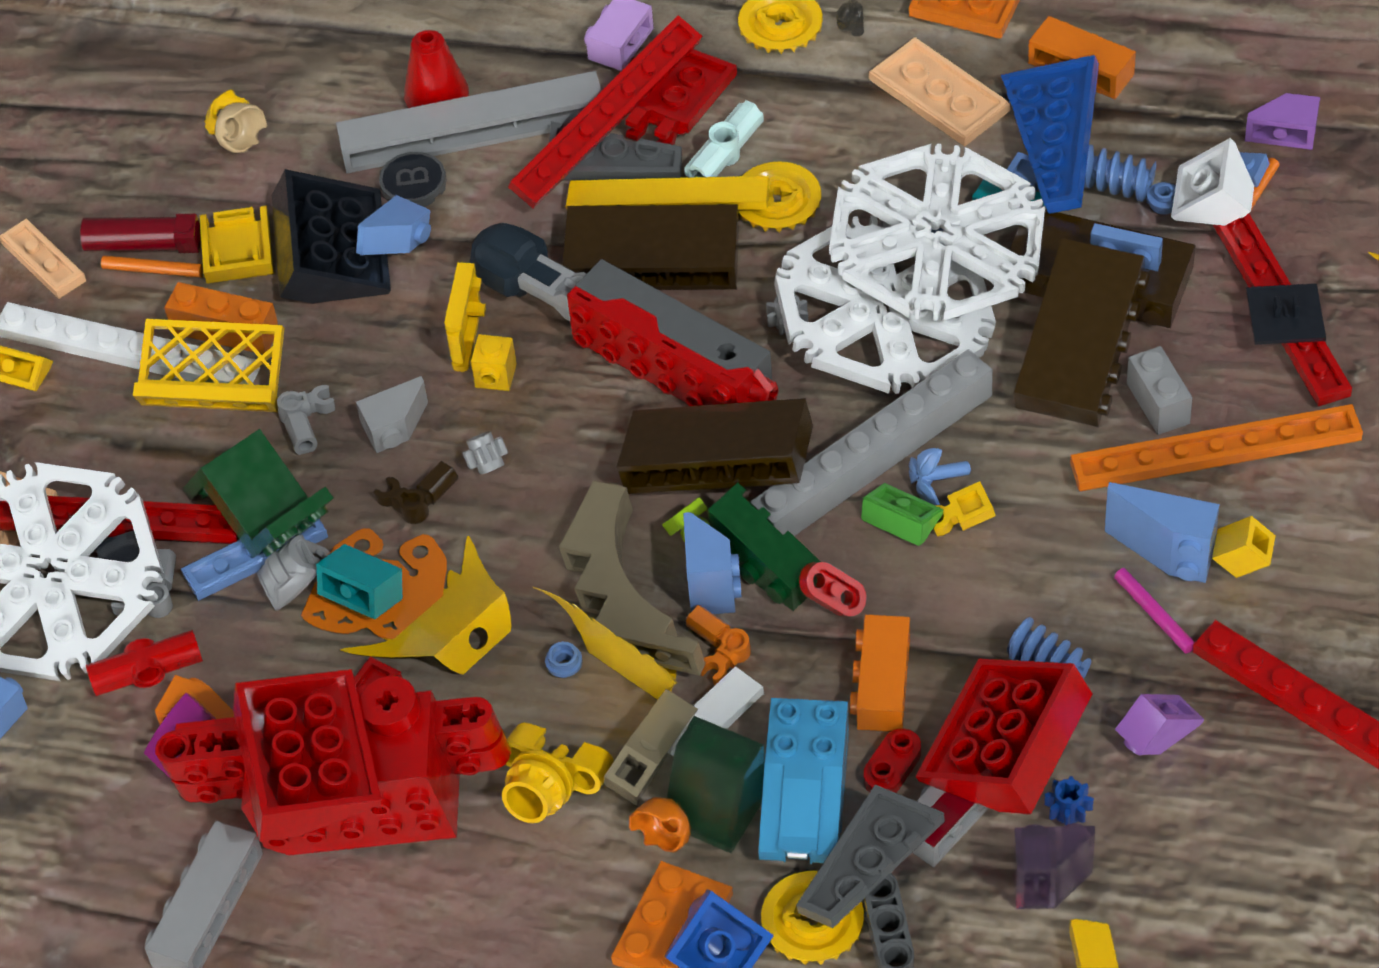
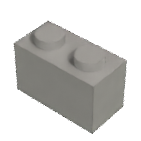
M1159 346L1128 357L1127 385L1156 434L1160 435L1190 424L1193 397L1163 348Z

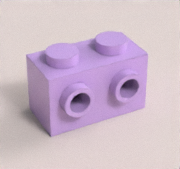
M612 0L609 5L603 8L601 16L594 26H590L586 31L584 43L587 45L588 59L622 71L654 29L652 6L637 0Z

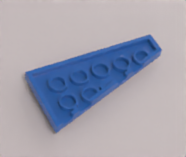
M1095 55L1001 75L1029 156L1030 164L1036 176V182L1043 203L1049 214L1082 207L1099 63Z

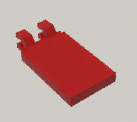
M693 49L631 111L625 120L626 125L631 127L626 131V137L638 141L646 133L648 125L651 123L658 126L654 131V136L660 139L656 142L674 145L677 135L683 136L684 133L688 134L736 77L737 65Z

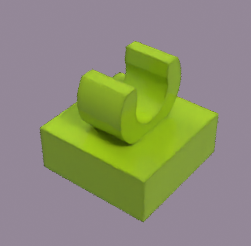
M699 497L662 524V526L670 536L681 529V538L685 542L683 513L691 512L698 517L708 508ZM698 517L709 525V522L705 518Z

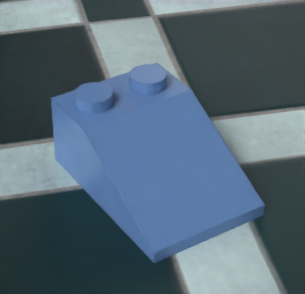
M1109 482L1107 488L1105 532L1166 574L1179 577L1185 581L1206 583L1216 540L1220 504Z

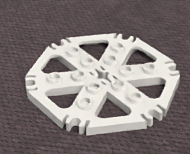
M931 144L858 166V170L854 169L852 171V182L855 184L843 180L841 188L838 186L829 244V255H831L832 263L843 260V262L838 263V274L843 275L842 279L907 317H909L910 307L913 306L915 319H919L922 310L929 309L933 311V321H937L940 318V310L944 309L943 321L1016 298L1019 293L1025 291V281L1020 278L1033 282L1035 274L1038 276L1045 212L1042 199L1029 201L1035 198V188L1030 187V182L966 147L964 149V156L960 157L959 146L955 145L954 152L946 155L941 152V144H937L934 154L931 155ZM913 169L923 170L927 174L923 202L886 182L884 179ZM965 175H977L1003 190L1002 192L958 205L961 180ZM857 209L864 210L891 225V227L853 239H847L846 237L849 214ZM1013 225H1022L1028 230L1026 254L1019 256L983 235ZM939 228H942V229H943V232H942V231H937L936 233H932V232H931V229H932V230H935V231L938 230ZM916 256L912 290L907 294H896L872 280L868 275L874 269ZM951 260L992 282L994 285L993 289L963 300L950 298L947 291Z
M871 215L869 226H863L859 223L858 217L855 216L852 219L851 227L849 224L847 225L846 237L847 239H853L891 227V225L879 220L878 226V219ZM832 226L787 251V254L783 257L782 268L777 269L774 286L788 345L793 342L792 350L796 352L801 348H807L804 362L812 363V368L888 394L890 386L895 394H899L901 382L909 383L912 388L919 384V381L922 382L967 349L971 350L976 356L981 357L984 355V351L987 350L989 338L993 336L996 320L992 306L943 321L944 309L940 310V318L937 321H933V311L929 309L922 310L919 319H915L913 306L910 307L909 317L890 306L887 313L883 302L842 279L843 275L838 274V268L820 263L813 258L812 255L830 244ZM951 260L948 287L958 281L966 280L970 284L973 296L987 292L982 276ZM893 263L874 269L868 275L872 280L892 291L893 288V292L896 294L904 295L912 290L915 264L896 274ZM794 292H799L840 307L815 322H806L799 316ZM873 331L881 365L872 367L842 357L837 352ZM912 331L958 346V348L935 362H924L918 357Z
M35 462L38 475H36V472L29 464L25 465L26 476L22 480H17L11 470L7 471L6 478L10 483L7 487L5 478L2 474L0 475V501L9 503L20 546L0 544V583L7 584L0 591V649L38 610L48 650L43 657L38 659L8 655L0 650V672L61 681L58 676L59 667L60 672L69 680L71 679L70 667L72 664L80 663L81 669L87 673L86 665L89 664L86 659L87 657H91V663L105 659L155 607L152 601H156L158 595L155 591L146 590V587L151 582L162 583L163 578L156 571L163 573L164 571L143 500L132 487L127 493L119 495V491L126 484L120 477H116L114 473ZM53 481H61L90 486L92 489L91 497L57 532L45 490L47 485ZM125 518L132 522L140 550L138 557L134 561L122 562L88 557ZM49 563H51L57 571L48 573L47 577L44 578L43 574L38 570H41V568L46 569ZM75 595L122 601L125 607L122 613L99 637L91 639L86 636Z

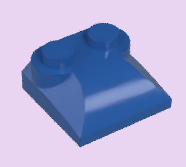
M707 889L703 896L698 897L691 904L687 920L664 957L679 968H752L774 935Z

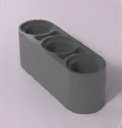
M890 873L863 899V909L877 968H914V949L899 885L895 876ZM878 893H884L888 896L883 898H877L873 895ZM885 927H892L896 930L892 932H884L881 929ZM901 962L904 963V965L900 967L890 966L889 963Z

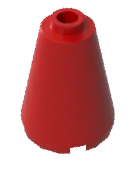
M425 30L417 33L411 41L404 89V100L407 108L469 96L467 81L444 37L434 30Z

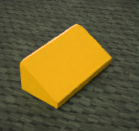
M0 346V382L37 391L51 369L53 361L41 356Z
M1071 919L1069 933L1077 968H1119L1109 924Z

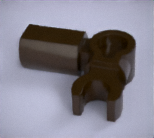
M440 461L416 486V489L401 488L397 479L387 477L386 482L391 491L381 492L375 489L373 492L378 504L386 507L392 506L395 511L403 515L407 523L418 524L428 517V506L430 504L434 505L458 480V475L453 467Z

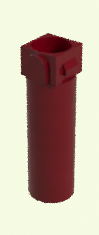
M176 214V217L83 218L80 228V239L84 251L178 250L179 253H199L201 231L197 214Z

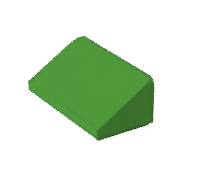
M883 483L863 497L861 518L864 522L917 546H920L927 539L943 515V509L886 483Z

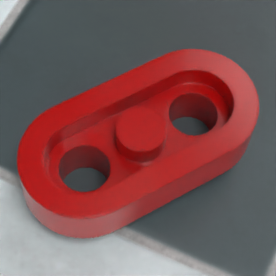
M812 562L802 569L799 585L806 597L838 616H856L864 609L867 600L866 591L863 585L854 578L826 562ZM814 575L817 577L816 586L813 583ZM842 593L845 594L844 603L841 602Z
M901 728L895 729L885 736L864 768V786L869 793L875 785L895 793L899 791L921 758V740L915 732ZM905 743L908 745L905 747H899L896 744ZM884 770L887 771L888 774L879 775L877 774V772Z

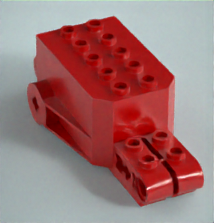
M386 676L375 680L366 687H358L357 693L381 794V805L301 836L261 841L264 848L286 855H298L457 838L460 774L474 775L478 772L496 770L504 766L510 759L511 748L492 705L487 699L482 697L436 701L431 690L416 692L411 683L400 676ZM235 717L176 723L174 731L167 732L157 741L155 753L182 798L194 803H215L218 800L242 799L241 809L258 836Z

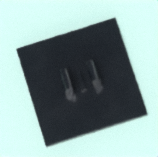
M1317 283L1246 287L1254 345L1326 341Z

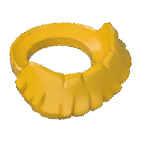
M227 90L218 95L213 100V103L210 104L205 117V128L209 134L215 135L217 113L220 109L231 103H250L246 99L236 96L234 90Z

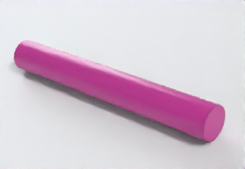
M1125 568L1118 570L1114 575V579L1185 654L1191 652L1195 642Z

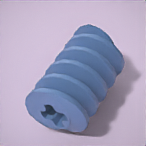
M1089 145L1084 187L1091 188L1096 182L1098 191L1104 192L1109 186L1110 193L1117 195L1122 189L1124 198H1130L1135 192L1137 201L1143 202L1147 197L1148 189L1153 185L1156 161L1150 169H1147L1146 158H1142L1138 165L1135 166L1133 165V155L1129 154L1123 163L1120 162V152L1116 151L1111 159H1107L1106 148H1102L1099 155L1094 156V145Z
M1027 617L1012 634L1007 647L1010 660L1073 663L1083 679L1085 678L1092 662L1091 658H1087L1082 662L1083 649L1080 647L1069 654L1071 642L1067 639L1059 646H1056L1059 636L1056 632H1052L1045 639L1046 627L1043 624L1032 631L1034 620L1031 617Z

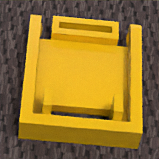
M267 205L260 206L261 220L256 221L253 207L213 212L215 227L209 228L207 214L199 215L203 272L206 284L274 274Z
M457 262L444 321L452 368L457 372H465L470 367L480 316L484 317L486 304L481 303L479 291L482 280L476 275L475 263Z

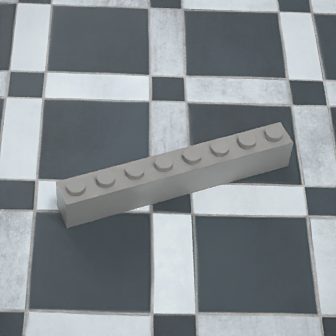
M593 71L336 122L346 174L385 166L388 161L397 155L408 152H424L437 156L550 133L551 121L563 123V128H565L601 92L597 73Z
M967 349L806 462L803 467L800 483L773 485L750 501V504L757 510L763 506L771 514L767 520L782 534L789 531L794 536L989 399L992 396L993 369L971 350Z

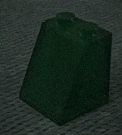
M694 716L676 744L667 798L677 802L685 811L691 826L690 836L732 854L762 804L765 766L763 744Z

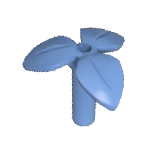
M939 448L926 449L917 456V460L911 457L909 461L911 484L917 481V494L922 500L933 505H940L937 495L931 487L933 481L966 476L971 472L968 461L937 465L942 454V449Z

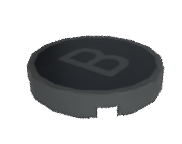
M408 152L397 155L385 164L379 178L383 197L387 201L398 195L422 207L429 206L435 202V197L440 193L442 195L445 191L447 182L443 164L435 156L424 152Z

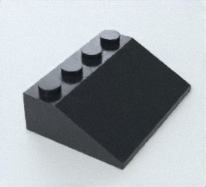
M285 169L271 195L280 298L313 304L389 294L391 285L387 254L360 255L356 253L358 224L382 207L380 189Z

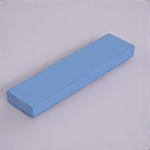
M320 520L301 534L305 540L315 544L328 538L327 530ZM238 540L181 568V571L199 601L257 573L268 557L262 552L253 558L241 540Z

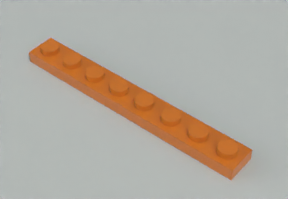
M1353 404L1072 454L1070 464L1080 492L1108 487L1109 482L1125 484L1362 441L1363 430Z

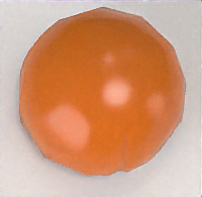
M653 797L641 804L629 816V829L631 831L641 830L644 834V845L659 846L666 852L675 853L689 841L691 835L689 819L681 806L672 799Z

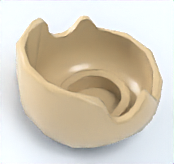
M231 103L224 107L219 113L215 125V136L220 146L232 153H242L247 151L252 145L258 144L257 134L259 130L267 127L264 112L256 105L248 103Z

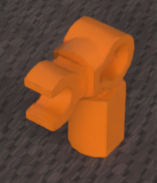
M697 605L687 616V628L717 647L714 656L704 658L705 666L700 676L703 677L711 669L718 670L712 677L713 684L716 685L727 675L729 668H734L738 663H742L750 657V640L744 630L740 628L730 629L726 622L701 605Z

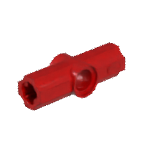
M191 630L157 642L149 638L134 640L125 647L124 653L87 664L86 669L95 696H99L132 684L139 688L153 687L164 679L166 673L202 662L203 659L194 632Z

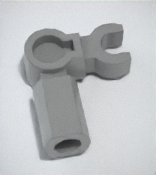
M328 385L317 386L310 393L305 391L300 393L286 391L277 399L279 419L285 424L294 450L299 455L314 451L318 444L308 420L311 413L327 414L335 410L334 399L329 398Z
M157 549L164 573L156 572L163 578L162 583L151 582L146 587V590L155 591L158 595V599L152 601L155 607L148 613V615L154 618L168 615L173 608L169 591L172 589L176 554L170 549ZM124 602L111 603L114 615L119 616L124 610Z

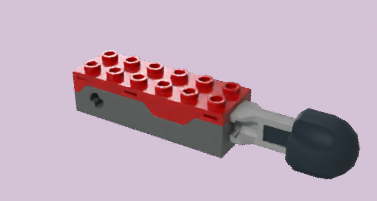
M508 223L491 225L482 230L474 240L470 263H475L476 275L478 278H481L486 286L506 297L515 295L522 297L529 293L553 306L565 319L571 322L572 337L578 345L599 353L606 361L612 364L616 363L629 370L636 378L647 380L657 386L663 393L679 398L688 406L773 401L777 399L779 389L777 383L772 380L771 352L612 264L601 259L587 274L584 272L574 273L548 258V250L544 239L522 227Z

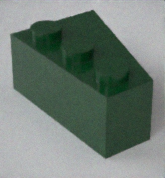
M737 482L708 509L709 525L730 539L731 554H738L741 577L749 584L755 583L766 591L775 603H783L794 611L808 598L803 594L799 585L802 569L809 563L821 561L792 533L787 531L782 534L767 520L771 514L763 506L759 510L754 508L743 497L746 490ZM815 575L813 579L814 586L817 584V577Z

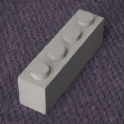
M215 820L209 833H205L201 837L195 859L191 865L188 864L184 868L178 890L174 897L168 898L163 908L161 921L156 929H152L146 938L145 951L152 968L203 967L263 855L257 834Z

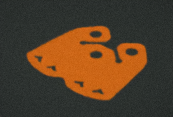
M363 528L336 544L330 553L343 544L354 548L357 541L365 539L369 541L370 547L364 553L374 556L382 551L384 544L383 540L373 530ZM426 534L419 535L404 542L399 550L400 556L413 569L418 570L416 576H410V572L399 561L381 559L402 569L403 599L378 618L372 619L318 595L317 579L301 616L312 626L330 632L349 634L368 628L379 637L394 639L443 596L447 559L434 538ZM417 546H426L428 554L423 558H416L413 556V550ZM324 611L326 619L323 620L320 616H314L313 614ZM345 616H347L349 620L353 621V623H347L345 621L342 623H338V621H341L342 619H344ZM393 621L397 629H393L392 627H383V625L389 624Z

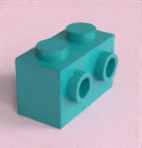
M343 544L316 564L318 595L372 619L378 618L403 599L402 569L351 546Z

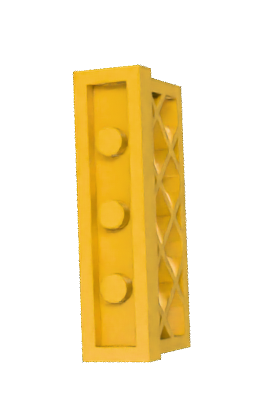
M146 319L138 382H134L133 397L141 405L278 412L277 391L285 328L283 325ZM154 329H169L175 336L160 350L153 344ZM175 330H183L179 334L175 332ZM193 331H203L209 339L193 352L183 340ZM208 331L216 333L212 336ZM228 332L237 333L243 341L227 354L217 341ZM243 333L251 334L246 338ZM262 334H274L273 346L263 355L251 344ZM181 343L190 355L174 368L164 355ZM212 345H215L224 357L210 369H207L198 357ZM249 346L258 359L242 371L232 359ZM153 349L156 353L151 357V351ZM270 357H272L271 366L267 362ZM160 359L171 370L160 380L148 379L149 368ZM195 360L205 373L194 382L185 381L179 373ZM230 362L239 375L229 383H219L213 375ZM264 364L270 371L269 385H254L248 376ZM176 376L180 381L171 380ZM211 378L214 383L206 381ZM243 380H245L248 384H239V383H241Z

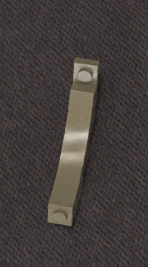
M593 481L559 546L566 569L582 573L575 586L582 611L598 614L596 621L608 628L616 637L619 636L635 646L642 655L648 654L654 658L658 665L700 676L705 666V661L699 641H694L686 636L678 637L672 618L647 602L635 590L623 571V539L628 521L633 512L627 488L616 483Z

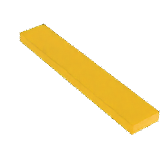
M769 176L570 180L566 209L567 206L685 204H738V210L768 209L771 183Z

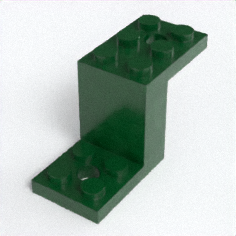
M260 429L201 467L182 488L190 500L199 494L203 499L210 496L253 558L262 552L266 557L270 556L273 552L283 547L293 536L296 537L308 530L322 516L329 512L325 506L334 499L326 486L308 497Z

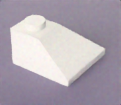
M1231 138L1178 167L1171 214L1175 221L1225 226L1238 218L1245 217L1251 212L1254 184L1239 150Z

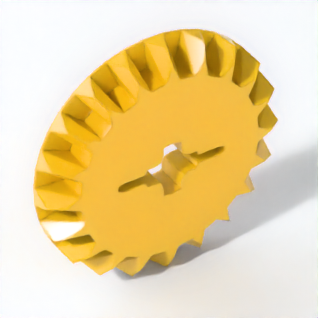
M747 0L738 16L740 34L745 36L747 43H753L756 50L764 47L767 53L775 49L780 54L783 53L784 49H790L795 52L797 46L806 48L808 41L816 40V35L821 32L823 22L822 10L815 0ZM780 19L786 20V22H782L781 25L775 24L778 23Z
M781 161L768 162L755 166L742 175L769 176L768 209L738 210L742 220L749 221L753 228L761 226L765 232L770 228H776L779 233L785 227L794 230L796 224L805 225L807 218L814 217L816 209L820 208V184L809 170L800 165ZM774 195H781V201L774 202Z
M818 871L798 872L779 881L768 892L761 910V925L774 935L770 943L773 945L776 953H783L789 961L792 959L801 960L804 965L811 961H817L822 965L827 959L834 958L837 960L844 951L850 952L852 944L859 940L860 932L864 926L862 902L853 908L834 928L819 922L818 925L810 926V922L806 920L807 917L798 913L796 905Z

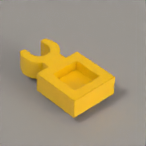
M980 481L948 495L949 505H935L943 509V515L941 516L943 520L935 525L934 531L937 536H943L952 530L953 525L958 523L964 531L996 516L994 508Z

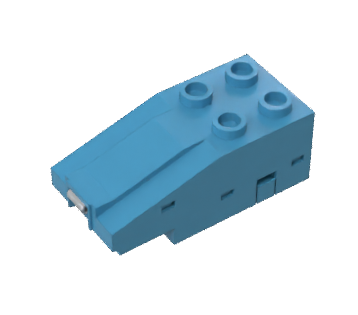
M771 698L764 766L758 850L759 860L784 861L786 863V856L788 859L806 860L810 857V864L824 863L840 839L849 743L848 701Z

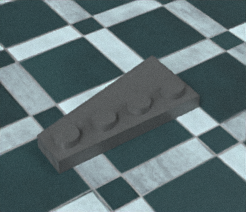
M551 121L549 142L564 129L563 123ZM610 133L609 137L606 136L563 180L681 178L682 147L645 139H639L637 142L627 141L623 138V135Z
M875 785L796 905L798 913L834 928L945 822L944 813Z

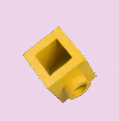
M478 334L471 359L475 388L510 391L517 365L513 338Z
M1249 516L1217 530L1212 559L1234 577H1241L1271 564L1276 535L1253 516Z

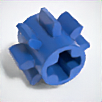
M1073 776L1060 782L1054 780L1052 792L1045 793L1044 805L1050 807L1049 819H1057L1064 823L1065 827L1078 821L1085 823L1086 811L1093 810L1094 798L1088 796L1089 785L1087 783L1081 784L1074 780Z

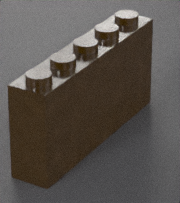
M738 204L567 206L563 266L574 273L584 272L587 274L602 259L657 290L737 289Z
M1045 209L1038 276L1035 274L1033 282L1020 278L1025 281V291L1023 293L1044 297L1061 239L1065 238L1090 244L1094 223L1163 238L1161 263L1158 271L1149 270L1150 276L1145 291H1139L1137 301H1140L1141 305L1137 321L1171 329L1193 270L1195 244L1060 212L1049 214L1047 209ZM1019 226L1010 247V251L1019 256H1024L1027 249L1028 230L1024 226Z
M1065 238L1061 239L1014 390L1015 408L1099 427L1102 415L1108 416L1111 408L1112 395H1109L1111 384L1117 385L1122 369V364L1118 363L1121 352L1127 353L1130 345L1131 332H1127L1130 321L1136 322L1141 305V302L1137 301L1139 291H1145L1148 285L1150 271L1145 270L1144 256Z
M806 398L633 410L616 466L622 485L627 488L628 494L730 488L737 482L742 487L800 483L813 429Z

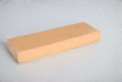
M27 218L0 235L1 244L58 299L86 282L84 273Z

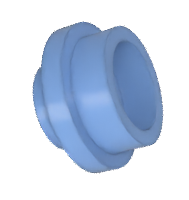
M1166 182L1152 185L1147 191V202L1150 208L1158 214L1172 213L1176 186Z
M564 641L552 645L545 656V665L548 672L559 678L575 675L581 669L583 663L580 650L572 643ZM563 660L569 661V662H566V663H559L560 661H563Z

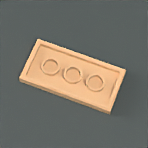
M916 37L869 71V80L964 147L1011 111V103Z

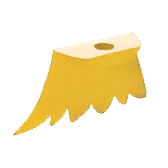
M468 535L465 543L461 575L452 570L448 571V588H444L443 596L394 639L382 638L387 641L340 650L350 654L372 657L434 656L450 670L464 675L511 632V614L505 592L495 584L487 573L474 543ZM481 627L487 632V642L479 649H474L469 643V636L475 628Z
M535 588L552 597L566 610L580 632L586 649L591 655L658 700L665 689L671 692L674 684H677L675 680L677 670L664 668L658 665L654 658L648 654L642 655L635 646L619 636L616 637L613 632L594 618L591 620L584 611L573 603L571 605L557 595Z

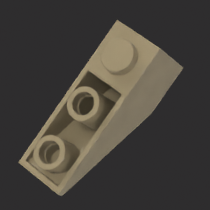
M665 689L605 774L604 785L637 805L698 711V708Z

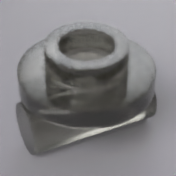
M856 0L842 4L836 14L837 27L842 31L850 30L853 36H862L864 34L863 6Z

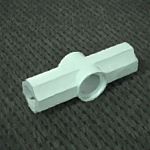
M747 100L744 103H739L723 122H718L711 126L709 129V139L685 166L684 170L687 177H717L725 166L733 165L739 160L741 147L764 121V115L757 108L756 104Z

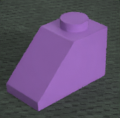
M1285 93L1251 111L1247 116L1245 141L1313 150L1320 97Z
M1141 694L1115 730L1125 739L1124 745L1137 755H1160L1199 727L1205 719L1179 695Z

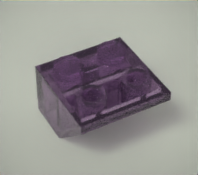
M1072 823L1060 827H1043L1032 824L1015 828L1013 873L1016 909L1056 908L1092 874L1095 826H1083Z

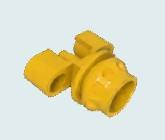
M520 723L507 738L511 748V755L506 763L510 769L506 773V786L502 791L504 806L514 817L523 822H541L546 816L555 814L569 800L573 790L584 794H595L604 783L605 774L614 762L610 753L601 747L586 742L581 745L573 758L566 757L569 749L563 744L554 749L552 753L541 750L545 745L544 734L546 729L531 723Z

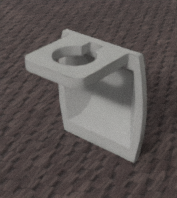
M301 534L291 539L278 551L273 552L257 572L258 578L276 611L295 599L317 575L316 564L321 560L313 554L316 553L323 559L331 554L328 549L305 540Z

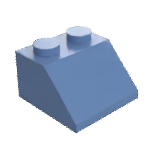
M691 512L683 513L691 612L697 605H701L713 614L735 613L734 598H742L738 554H731L730 539Z

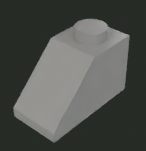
M420 376L356 402L360 423L376 453L394 448L410 439L428 404L424 380Z

